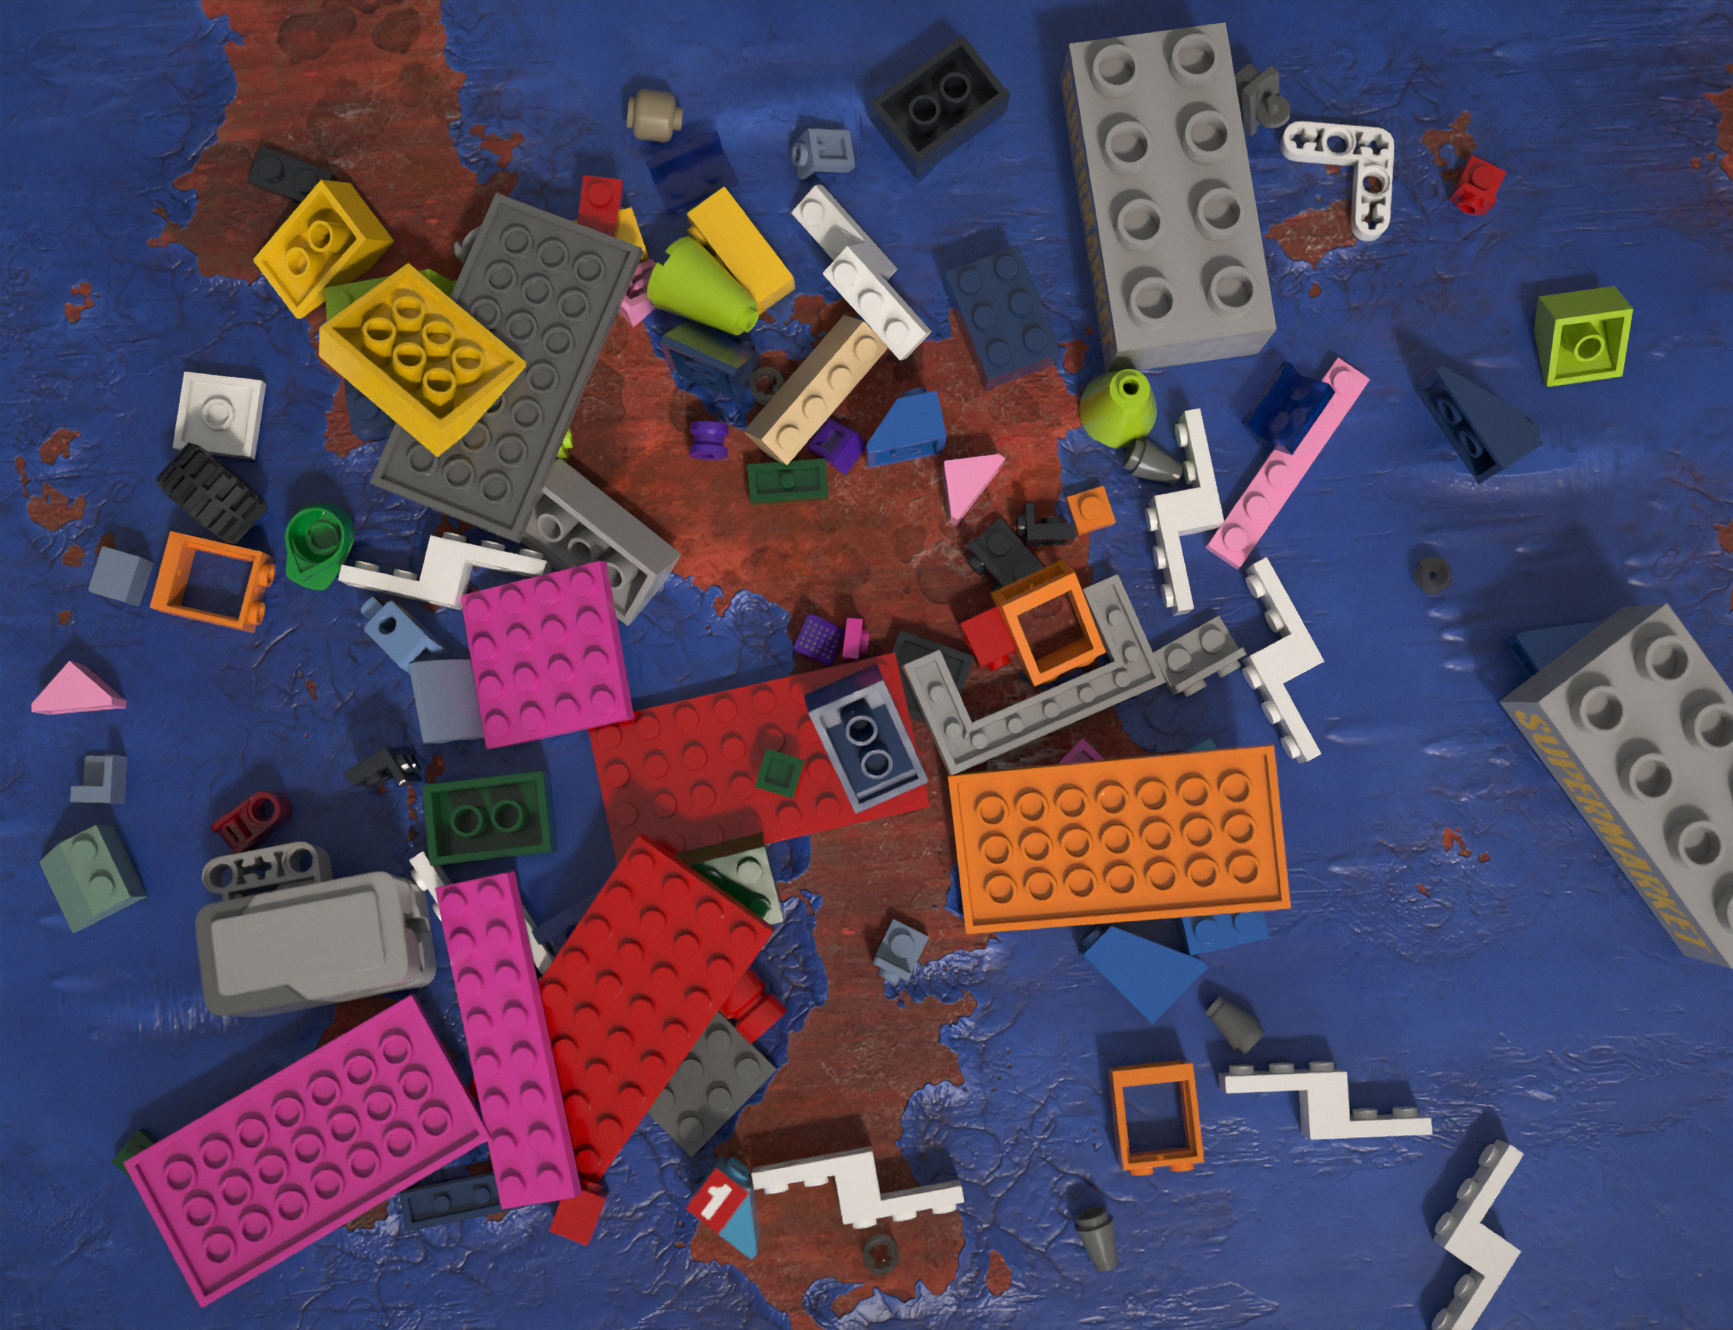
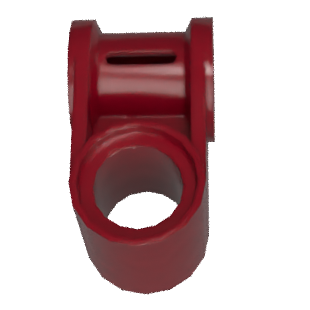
M257 792L235 809L216 820L210 826V830L213 834L218 833L232 851L230 855L253 851L264 839L286 824L292 814L291 801L285 794L280 792ZM268 799L275 806L274 815L269 820L262 813L263 804Z

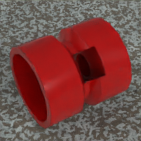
M752 967L744 973L719 1009L726 1019L735 1018L737 1020L735 1029L749 1045L788 1011L774 993L766 994L764 992L766 983Z

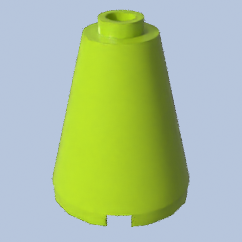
M686 236L679 238L668 247L665 252L671 256L664 266L657 262L648 282L647 298L653 302L652 305L657 309L734 335L749 332L755 326L759 317L757 302L697 240Z
M1126 369L1105 373L1095 378L1086 387L1081 397L1079 407L1081 424L1089 437L1110 448L1129 447L1134 439L1143 440L1154 426L1157 416L1156 399L1145 375L1137 370Z

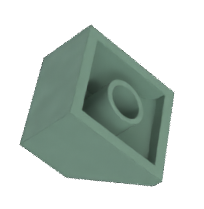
M94 825L59 843L39 861L72 933H76L147 897L114 826Z

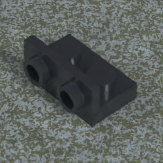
M1002 518L998 519L975 540L972 539L965 547V551L968 554L965 557L966 562L976 574L980 576L985 573L994 583L991 587L992 592L1044 568Z
M385 747L343 772L352 787L365 786L367 789L372 787L378 789L396 779L400 786H415L422 782L417 774L422 771L417 759L410 751L405 753L402 748Z

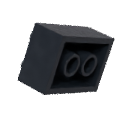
M961 35L870 102L869 120L916 179L1005 114L1010 94L967 39Z

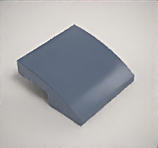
M432 660L408 664L423 743H445L454 740H477L484 738L471 660Z

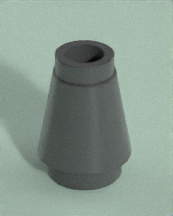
M1134 439L1129 445L1122 462V467L1129 470V475L1165 484L1168 483L1172 486L1177 483L1183 471V464L1177 462L1147 439L1143 441Z
M1221 995L1205 1012L1234 1051L1238 1048L1242 1053L1246 1054L1266 1032L1259 1025L1261 1020L1229 1000L1224 999Z
M1092 1206L1078 1212L1075 1216L1077 1223L1074 1228L1094 1264L1095 1270L1100 1272L1108 1271L1118 1266L1113 1215L1108 1214L1105 1206Z

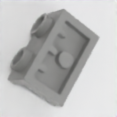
M1220 616L1153 652L1166 680L1165 684L1172 696L1183 691L1186 697L1206 687L1204 678L1217 671L1219 677L1222 678L1241 667L1237 659L1247 654L1243 647L1238 649Z

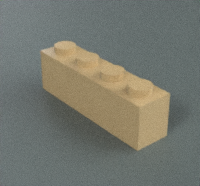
M843 315L743 432L769 457L788 465L888 349V346L863 320Z

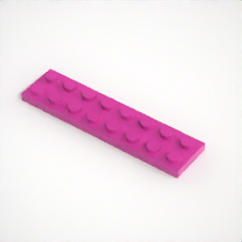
M515 871L437 887L435 891L483 1122L491 1136L487 1141L501 1208L506 1209L575 1198L582 1191Z

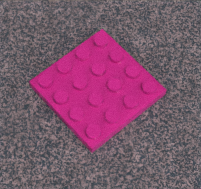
M596 561L462 595L461 603L486 750H496L634 719L607 562Z

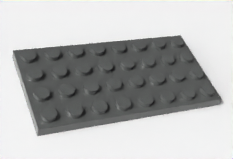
M495 193L450 298L526 362V367L469 432L438 457L396 422L370 483L375 487L520 544L644 253L642 248Z

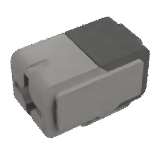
M295 842L217 857L210 860L202 871V881L207 890L220 894L223 898L222 902L204 906L198 912L195 920L204 1002L206 1008L217 1016L267 1017L419 988L428 985L435 977L437 966L427 895L413 880L385 872H373L333 880L329 854L323 848L306 842ZM310 852L313 857L312 866L303 872L300 868V860L305 853ZM269 863L272 865L271 870L265 872V876L253 874L250 869H266ZM230 867L233 871V879L228 886L224 887L221 877L223 872ZM276 889L274 892H269V893H264V894H258V895H256V896H255V895H254V896H248V895H247V894L258 893V892H263V891H268V890Z

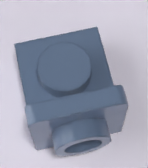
M808 128L794 142L791 152L792 162L796 166L798 179H807L814 172L849 173L854 169L855 161L850 130Z
M893 919L872 960V963L879 967L876 974L895 984H898L900 978L909 981L929 936Z

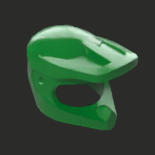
M311 503L299 509L293 516L285 532V546L287 550L286 574L290 580L302 587L323 591L329 588L340 572L341 566L345 564L354 542L355 526L352 518L345 510L329 503Z

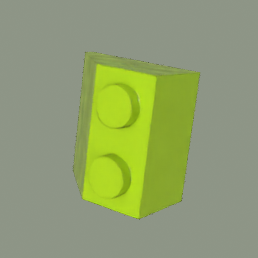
M1615 286L1538 297L1534 333L1543 382L1546 387L1622 377L1633 308Z

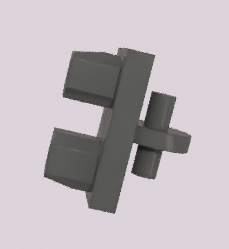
M1249 63L1235 74L1236 87L1240 91L1238 99L1240 111L1243 115V129L1248 135L1252 137L1257 133V128L1260 124L1266 128H1278L1289 120L1291 113L1290 104L1284 97L1279 96V71L1273 66H1269L1265 71L1260 72Z

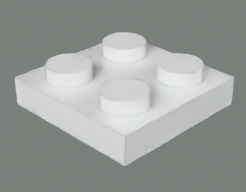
M184 372L173 448L181 451L189 442L201 446L212 455L255 460L266 384L262 380Z

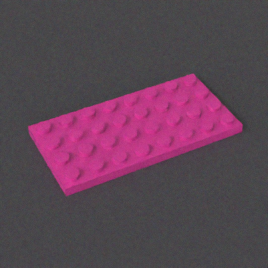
M413 994L123 1163L200 1307L203 1308L490 1139L491 1136L484 1125L480 1110L419 1000Z

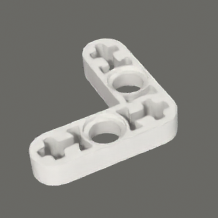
M1305 121L1290 124L1280 139L1279 144L1282 154L1289 160L1298 162L1354 166L1351 230L1357 238L1363 241H1374L1379 238L1387 229L1390 221L1394 140L1391 134L1385 129L1376 127ZM1295 134H1300L1301 141L1307 142L1302 149L1296 148V142L1290 141ZM1317 135H1320L1321 137H1320V139H1319L1318 146H1317L1318 151H1315L1314 149H1315L1317 143H1311V142H1314V140H1315V138L1317 137ZM1331 136L1343 138L1346 142V151L1338 154L1330 151L1327 146V138ZM1372 140L1377 141V147L1383 148L1378 155H1373L1372 148L1366 147ZM1355 145L1361 146L1356 154H1353ZM1375 176L1380 179L1382 191L1377 194L1367 192L1363 187V178ZM1370 204H1376L1372 209V220L1379 223L1371 230L1368 229V223L1361 220L1369 213Z

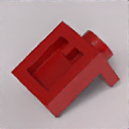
M1472 155L1467 160L1448 200L1457 204V207L1464 213L1470 215L1478 214L1483 217L1494 205L1497 199L1495 195L1506 171Z

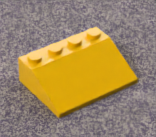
M409 263L320 326L319 356L436 457L440 456L465 436L526 367V362Z

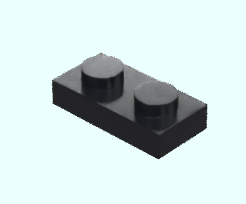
M262 146L247 181L251 186L301 204L320 180L336 181L337 178L331 172Z

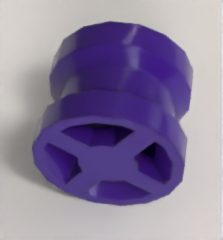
M713 421L692 422L690 424V433L693 436V444L689 446V456L703 460L726 459L728 449L724 445V438L728 435L729 426Z

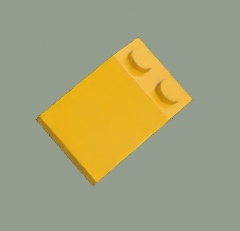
M320 180L256 255L253 261L296 319H302L326 301L325 287L348 284L354 281L378 261L394 243V240L351 183Z

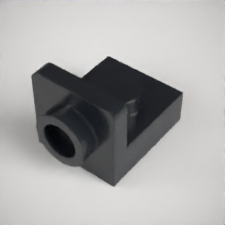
M1025 502L1023 512L1016 514L1017 536H1024V545L1026 547L1071 546L1075 539L1074 523H1064V518L1048 517L1041 519V524H1035L1034 502Z

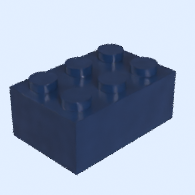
M1018 245L945 272L944 290L985 391L1057 364L1061 351Z

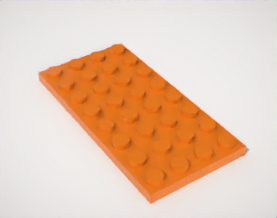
M1274 744L968 772L948 776L966 934L1291 908Z

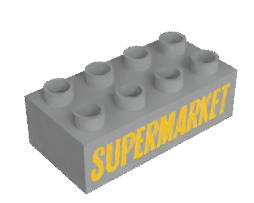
M1226 22L1069 43L1060 77V87L1105 373L1126 369L1138 371L1258 354L1277 328Z
M1668 603L1622 607L1499 702L1683 955L1732 969L1733 693Z

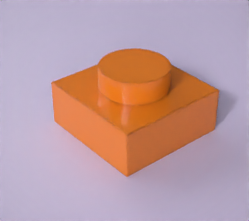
M1104 485L1066 497L1065 499L1077 536L1112 526L1116 523Z

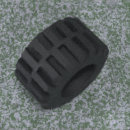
M188 442L156 478L160 489L172 501L201 525L226 542L237 544L268 509L264 498L216 457L197 444Z

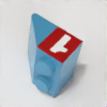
M721 1155L693 1192L686 1209L752 1260L757 1254L761 1235L753 1179L748 1176L751 1170L737 1158L732 1156L727 1160Z

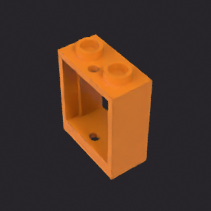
M170 531L150 608L175 616L254 633L256 625L262 623L265 615V603L262 601L266 587H270L274 580L275 565L272 564L274 558L260 551ZM196 550L253 563L239 619L181 606Z
M1063 559L991 593L995 605L1016 646L1015 654L1022 671L1034 687L1039 684L1051 683L1058 679L1060 674L1075 667L1089 665L1096 657L1106 653L1076 573ZM1067 592L1085 637L1034 660L1017 615Z
M1184 1059L1107 1067L1117 1160L1122 1170H1129V1175L1143 1176L1153 1174V1167L1169 1166L1170 1171L1181 1172L1193 1170V1163L1204 1162L1192 1062ZM1179 1081L1186 1147L1130 1153L1122 1087Z

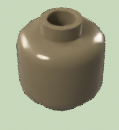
M642 88L638 90L635 97H629L627 128L633 129V134L637 139L668 142L672 138L673 130L681 131L683 107L676 106V98L672 92Z

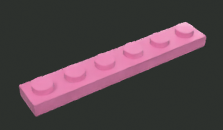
M1340 358L1334 361L1229 512L1224 523L1205 547L1237 570L1242 566L1370 380L1368 377Z

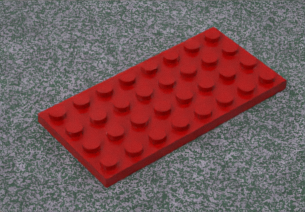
M890 653L634 711V719L588 729L617 866L641 833H644L670 853L677 854L761 832L764 833L766 844L929 808L925 784L855 814L810 718L804 698L805 694L877 663L918 755L896 654ZM766 748L805 760L794 799L754 787Z
M644 833L637 836L538 983L578 1175L596 1182L600 1181L776 929ZM473 1079L467 1089L471 1096L479 1102L475 1079Z

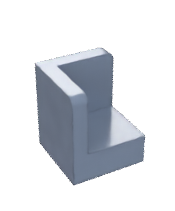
M102 546L88 590L91 593L139 607L154 563L139 556Z
M107 754L105 756H86L83 786H71L70 802L125 804L127 757Z

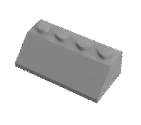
M558 458L552 466L521 539V542L531 550L542 553L543 559L558 571L596 561L607 562L616 617L627 626L634 621L665 583L681 556V553L561 458Z

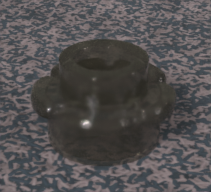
M1428 556L1418 562V569L1414 571L1413 578L1415 584L1423 588V592L1436 595L1440 593V590H1446L1451 585L1452 569L1446 560ZM1430 572H1434L1436 574L1435 579L1430 578Z

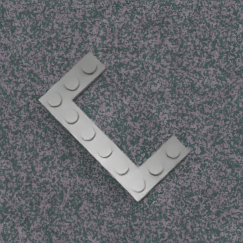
M1118 574L1082 589L1111 663L973 723L940 650L902 666L949 775L952 776L1166 682Z

